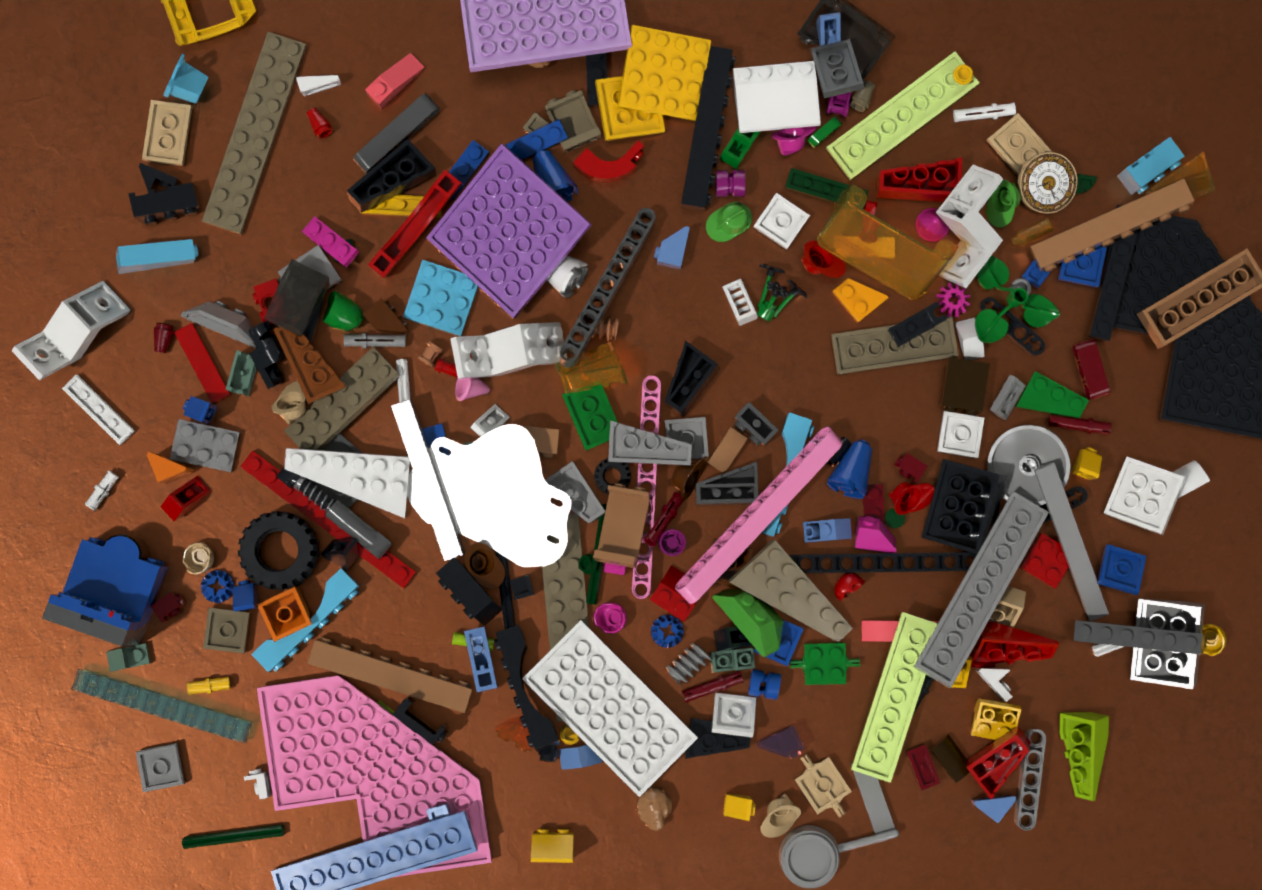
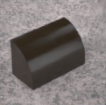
M949 734L929 747L953 782H959L969 773V770L966 768L968 759Z

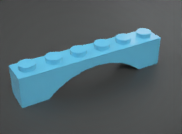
M790 412L787 414L781 432L787 453L786 466L806 446V438L811 437L814 426L811 425V419ZM788 504L761 534L770 537L779 534L782 526L779 520L781 514L785 515Z
M343 568L339 569L326 582L321 605L316 614L311 618L312 625L276 642L273 639L266 640L251 655L267 672H272L273 670L277 672L285 664L283 660L287 656L290 658L300 650L298 646L303 641L307 643L314 636L312 632L317 627L323 628L329 622L328 617L332 613L336 615L344 607L342 603L347 598L351 600L359 593L357 589L360 585Z

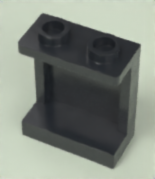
M410 696L406 697L393 713V716L432 745L436 742L440 743L448 733L446 730L448 725L444 723L436 732L409 712L415 700Z

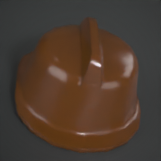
M705 456L697 464L691 463V466L678 465L671 479V485L681 492L682 499H687L693 492L699 477L708 464L709 457Z
M475 543L466 550L464 556L465 568L476 582L487 589H494L500 586L504 581L505 569L492 549L484 543Z

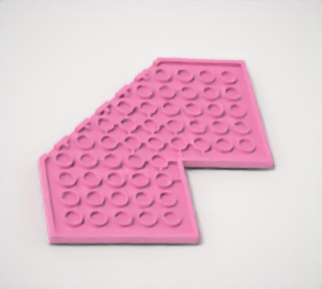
M340 675L257 688L275 811L357 799L364 842L428 822L429 818L426 811L428 808L448 803L451 814L466 810L478 851L399 876L492 863L480 779L413 731Z

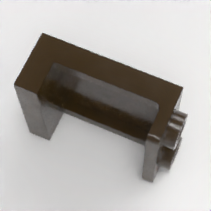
M952 357L947 358L943 395L939 407L944 408V411L956 413V410L964 411V414L972 416L983 412L990 364Z

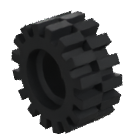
M608 458L602 460L597 465L594 473L595 483L598 488L609 494L607 490L608 485L614 486V484H610L605 480V472L610 468L619 470L621 478L616 484L625 485L627 488L631 481V471L627 463L608 462Z

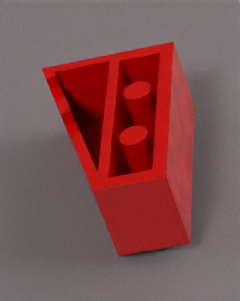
M1017 726L968 759L966 768L991 800L999 788L1006 782L1012 771L1016 769L1029 752L1031 741L1020 727Z

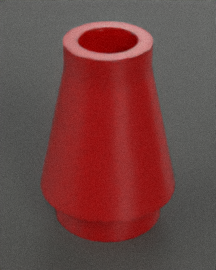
M312 108L306 113L315 136L323 139L332 133V124L317 108Z

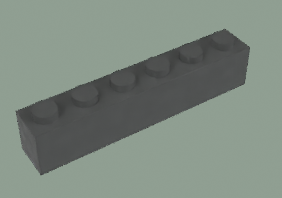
M1075 620L1073 641L1203 655L1205 634Z

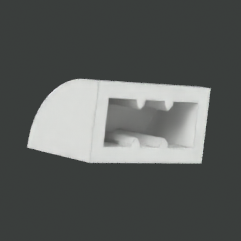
M1194 460L1173 471V473L1186 478L1178 498L1210 481L1203 468Z

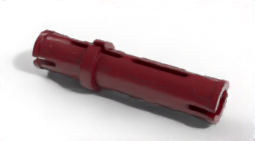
M1049 414L1050 418H1048V427L1085 431L1086 434L1099 433L1110 435L1109 431H1111L1112 427L1111 422L1095 421L1093 418L1081 419Z
M674 492L667 505L662 507V513L644 538L645 543L649 546H656L657 541L672 518L677 516V510L682 502H684L680 493Z
M740 670L723 677L720 675L715 680L682 690L685 702L688 703L720 690L726 691L728 687L744 683Z

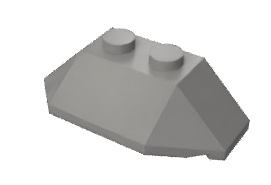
M216 301L215 304L206 302L181 313V317L257 349L249 332V329L253 328L251 321L245 317L246 313L236 308L234 311L226 309V304Z

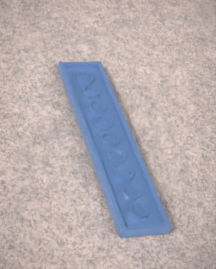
M466 810L273 869L271 874L276 890H353L477 852L478 847Z

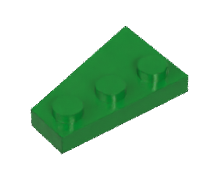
M1034 371L1015 408L1080 418L1089 400Z

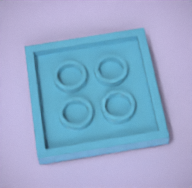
M422 260L403 318L453 335L462 336L478 285L465 273Z

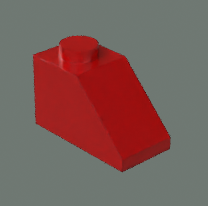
M196 476L170 493L160 507L173 521H176L199 503L210 490Z

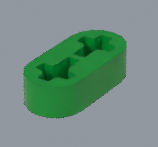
M836 116L833 117L807 140L813 148H816L843 123Z

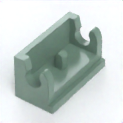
M236 350L226 386L227 391L250 396L257 368L249 354Z

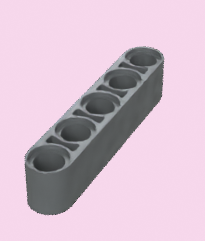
M424 93L358 151L353 160L367 174L434 117L440 110L439 106L427 93Z

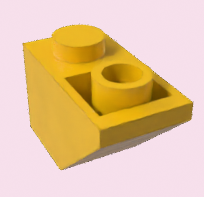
M726 793L723 815L750 821V816L755 814L756 804L752 802L750 796Z

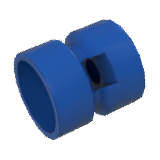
M752 669L748 695L760 697L763 694L767 699L777 700L781 674L773 672L765 674L762 670ZM765 682V687L761 686L760 683Z

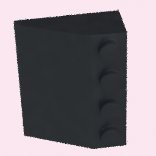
M943 459L922 538L977 554L996 521L1008 476Z

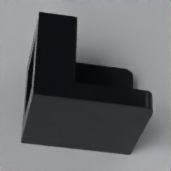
M530 575L510 580L514 600L535 595Z

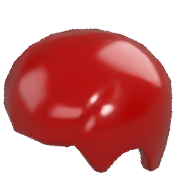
M855 573L842 575L835 583L834 593L836 598L840 601L843 598H847L846 593L857 591L865 583V580Z

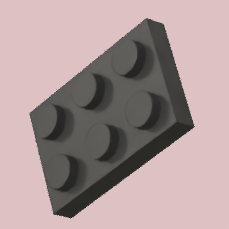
M850 39L810 48L824 98L864 89V83Z

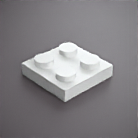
M776 193L753 228L787 250L810 215Z
M943 411L937 452L978 458L985 418Z
M715 692L712 732L753 737L756 698Z

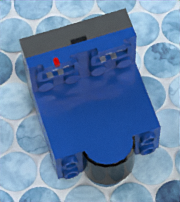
M118 534L111 536L105 541L89 537V540L82 539L64 590L58 594L50 595L42 619L122 647L140 645L153 612L151 605L157 601L169 567L164 566V561L149 558L148 546L142 539L136 536Z

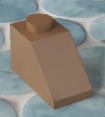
M522 426L534 439L537 451L541 454L542 458H553V455H558L559 429Z

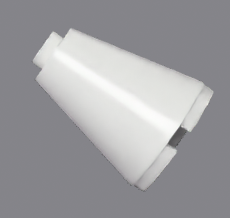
M566 256L547 281L564 298H569L574 294L572 290L575 286L579 288L586 278L588 268L585 266H588V264L579 259Z

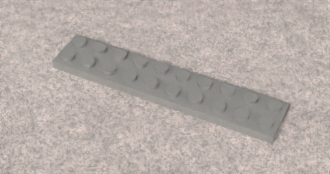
M1014 491L1010 494L979 552L914 664V668L949 689L952 687L1046 519L1048 511Z

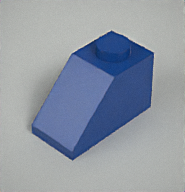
M191 396L190 400L187 399L183 406V411H185L183 415L210 425L217 406Z
M251 580L238 582L239 586L233 587V611L258 608L257 604L260 603L257 584L251 583Z

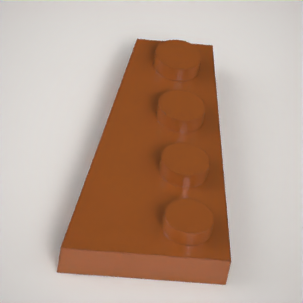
M293 321L273 329L308 405L346 388L345 384L336 376L335 372L327 365L322 356L313 348Z

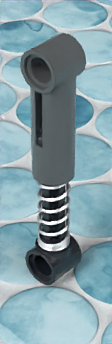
M284 467L276 475L277 478L291 489L295 488L298 492H303V496H308L309 501L313 500L315 505L320 506V510L324 509L326 511L325 516L355 538L356 541L379 560L392 545L388 539L374 530L339 500L334 502V499L331 500L328 495L322 493V490L317 489V486L312 485L311 481H307V478L284 469Z

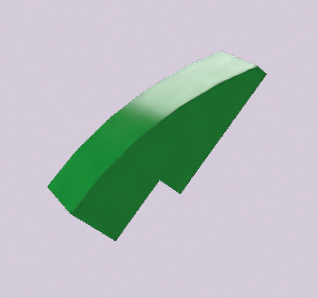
M738 127L732 139L723 150L720 160L737 170L761 131L739 133Z

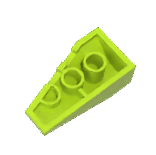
M1061 712L1059 733L1061 740L1064 739L1066 747L1064 753L1066 759H1069L1071 767L1069 773L1075 797L1095 801L1109 735V716L1094 712Z

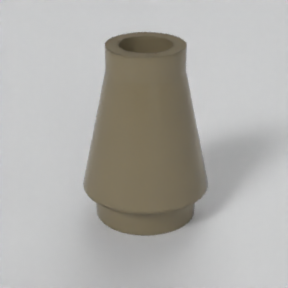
M865 80L864 89L857 90L851 97L850 106L859 112H864L865 109H868L875 85Z

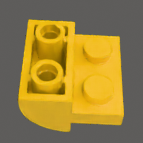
M978 698L974 708L975 714L970 731L971 736L993 740L999 739L1017 727L1021 706Z

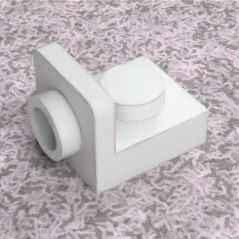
M261 769L251 770L249 775L244 776V781L257 780L254 783L256 795H259V799L271 797L268 771L262 772Z

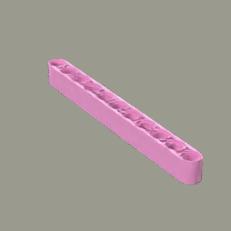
M648 376L643 380L640 430L646 431L644 423L652 421L655 424V429L651 433L658 435L661 382L656 376ZM650 380L657 383V388L654 391L646 388V383ZM647 401H654L656 409L653 411L646 410L645 403ZM638 463L637 487H640L643 482H649L652 485V490L649 492L651 496L649 503L651 511L647 513L645 522L649 524L651 530L654 525L657 464H653V470L647 473L642 470L641 466L643 463ZM643 534L641 543H645L644 538L647 534ZM649 546L647 554L642 555L639 553L637 565L640 563L646 564L648 572L645 575H639L636 568H633L632 593L639 599H644L650 594L652 546ZM638 584H644L647 587L645 595L639 596L636 594L635 587Z
M830 427L821 429L679 580L675 589L689 604L695 603L841 448L843 442Z

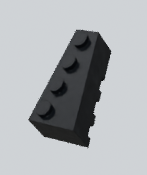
M407 139L347 190V197L362 213L436 176V170L427 158Z

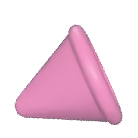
M479 377L457 378L455 396L458 401L490 392L489 386Z

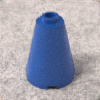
M545 149L537 151L532 159L534 172L567 202L572 200L571 195L574 192L577 195L579 190L575 182L551 151H546Z
M858 440L852 443L828 478L827 485L832 490L838 493L840 489L845 492L844 496L854 499H863L865 497L872 456V448L867 441Z

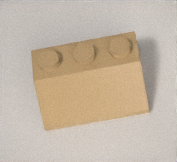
M1008 586L988 622H997L1014 628L1024 609L1026 592Z

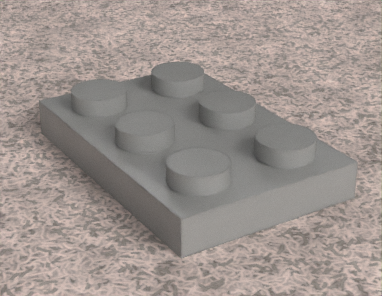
M178 419L169 459L231 472L240 432Z

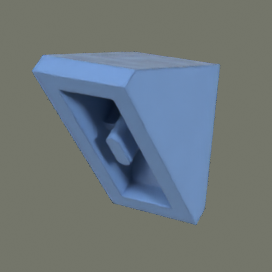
M840 12L819 15L816 20L819 45L822 46L841 41Z
M587 744L558 749L562 770L583 768L602 763V759Z
M1012 794L994 796L992 800L989 797L971 799V802L988 817L999 823L1016 801V796Z

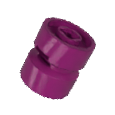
M716 170V197H728L729 194H732L733 197H745V170H733L732 173H729L727 170Z
M667 530L660 537L659 546L661 551L667 556H677L685 549L686 539L678 530Z

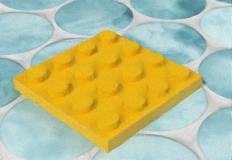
M631 25L630 37L632 47L627 49L617 107L696 121L711 40Z

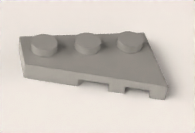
M573 461L545 480L548 485L567 493L571 499V510L589 524L605 514L606 510Z

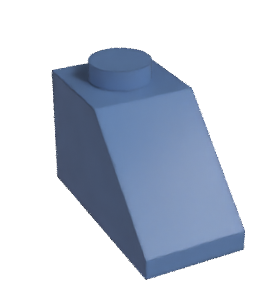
M685 226L663 240L660 247L656 246L654 258L657 259L658 265L681 270L690 227Z

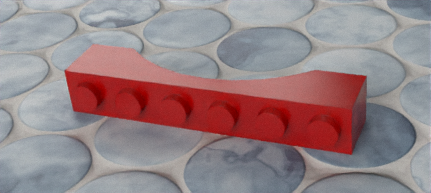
M445 169L414 211L378 251L368 266L380 276L386 278L463 183Z

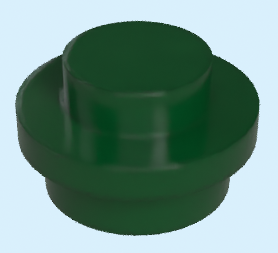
M593 554L581 556L578 563L579 569L585 574H592L596 570L597 561L593 558Z

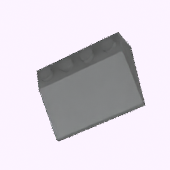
M1139 598L1136 627L1202 634L1205 604ZM1133 648L1130 680L1193 689L1197 685L1200 655Z

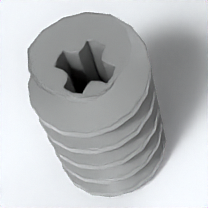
M694 643L690 644L692 651L684 649L686 656L678 655L680 662L672 661L674 668L666 666L670 676L680 686V681L688 682L686 675L694 677L693 669L698 672L700 671L698 664L706 666L705 658L712 660L699 645Z

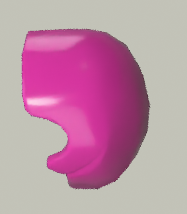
M615 602L603 603L597 607L594 613L595 625L600 627L605 633H617L625 627L627 622L625 609Z

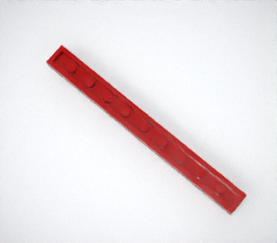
M253 450L240 466L242 469L336 539H353V537L325 516L326 511L324 509L320 510V506L315 505L313 500L309 501V497L303 496V492H298L295 488L291 489L277 478L276 475L280 472L279 469ZM357 541L359 556L402 588L407 586L415 575V570L388 550L379 560Z

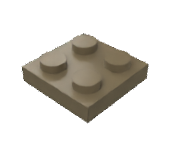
M208 608L203 649L244 654L246 651L250 612Z

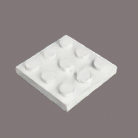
M1126 457L1104 514L1163 535L1186 478Z

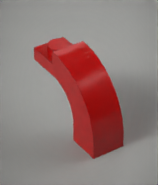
M638 140L623 157L615 161L601 160L586 148L573 162V166L587 178L598 182L619 181L628 177L636 170V165L633 161H639L644 155V145Z

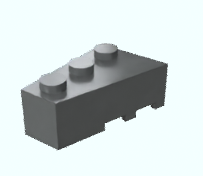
M757 462L696 483V506L751 505L758 497Z

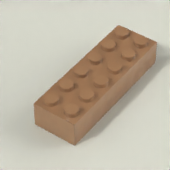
M1247 248L1139 312L1137 316L1159 349L1261 289L1262 271Z

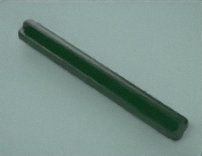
M602 504V506L606 510L607 504ZM605 514L598 521L594 550H598ZM597 562L596 570L590 574L586 598L587 604H597L603 562Z
M283 825L190 836L182 838L183 849L280 837L284 835L285 830Z

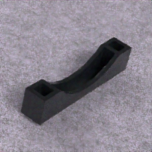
M520 625L496 632L497 639L494 642L497 650L502 651L504 658L501 659L504 671L508 670L510 677L507 678L510 689L515 690L516 697H513L517 709L521 708L523 716L520 717L523 728H528L530 735L526 736L530 748L534 747L535 751L539 752L560 744L553 722L533 707L525 692L522 667L528 646Z

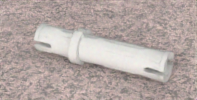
M992 103L991 106L953 110L954 122L993 118L995 120L1002 116L1016 115L1015 103L1000 105ZM1003 109L1001 112L987 113V111ZM982 112V114L966 116L968 113Z

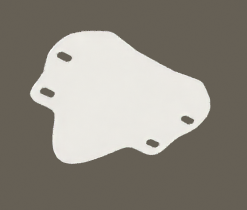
M515 424L503 425L488 432L470 445H461L445 437L434 440L429 450L459 534L488 545L491 549L521 567L546 566L556 562L562 556L568 541L566 523L571 509V499L567 493L548 485L544 480L534 439L525 428ZM443 446L451 450V455L447 456L439 452V447ZM412 469L408 476V499L420 517L428 524H432ZM553 497L562 501L563 506L558 507L552 504L550 499ZM552 535L558 538L560 543L554 544L548 541L547 536Z

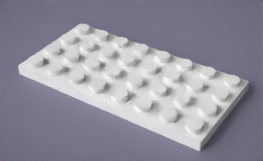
M581 620L522 678L639 797L698 739Z

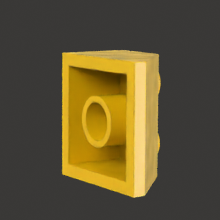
M537 829V832L532 833L531 862L573 863L574 833H570V829H557V832H549V829Z

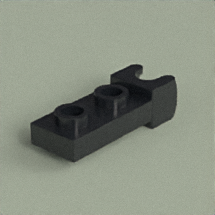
M939 302L931 304L888 329L897 347L947 320L946 315L941 317L934 315V310L939 306Z

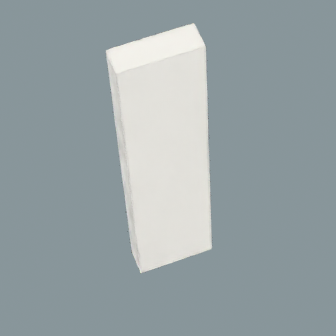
M78 374L62 388L119 445H122L135 432Z

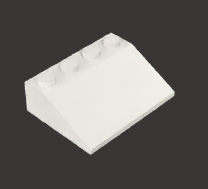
M814 61L733 68V87L739 133L821 125Z

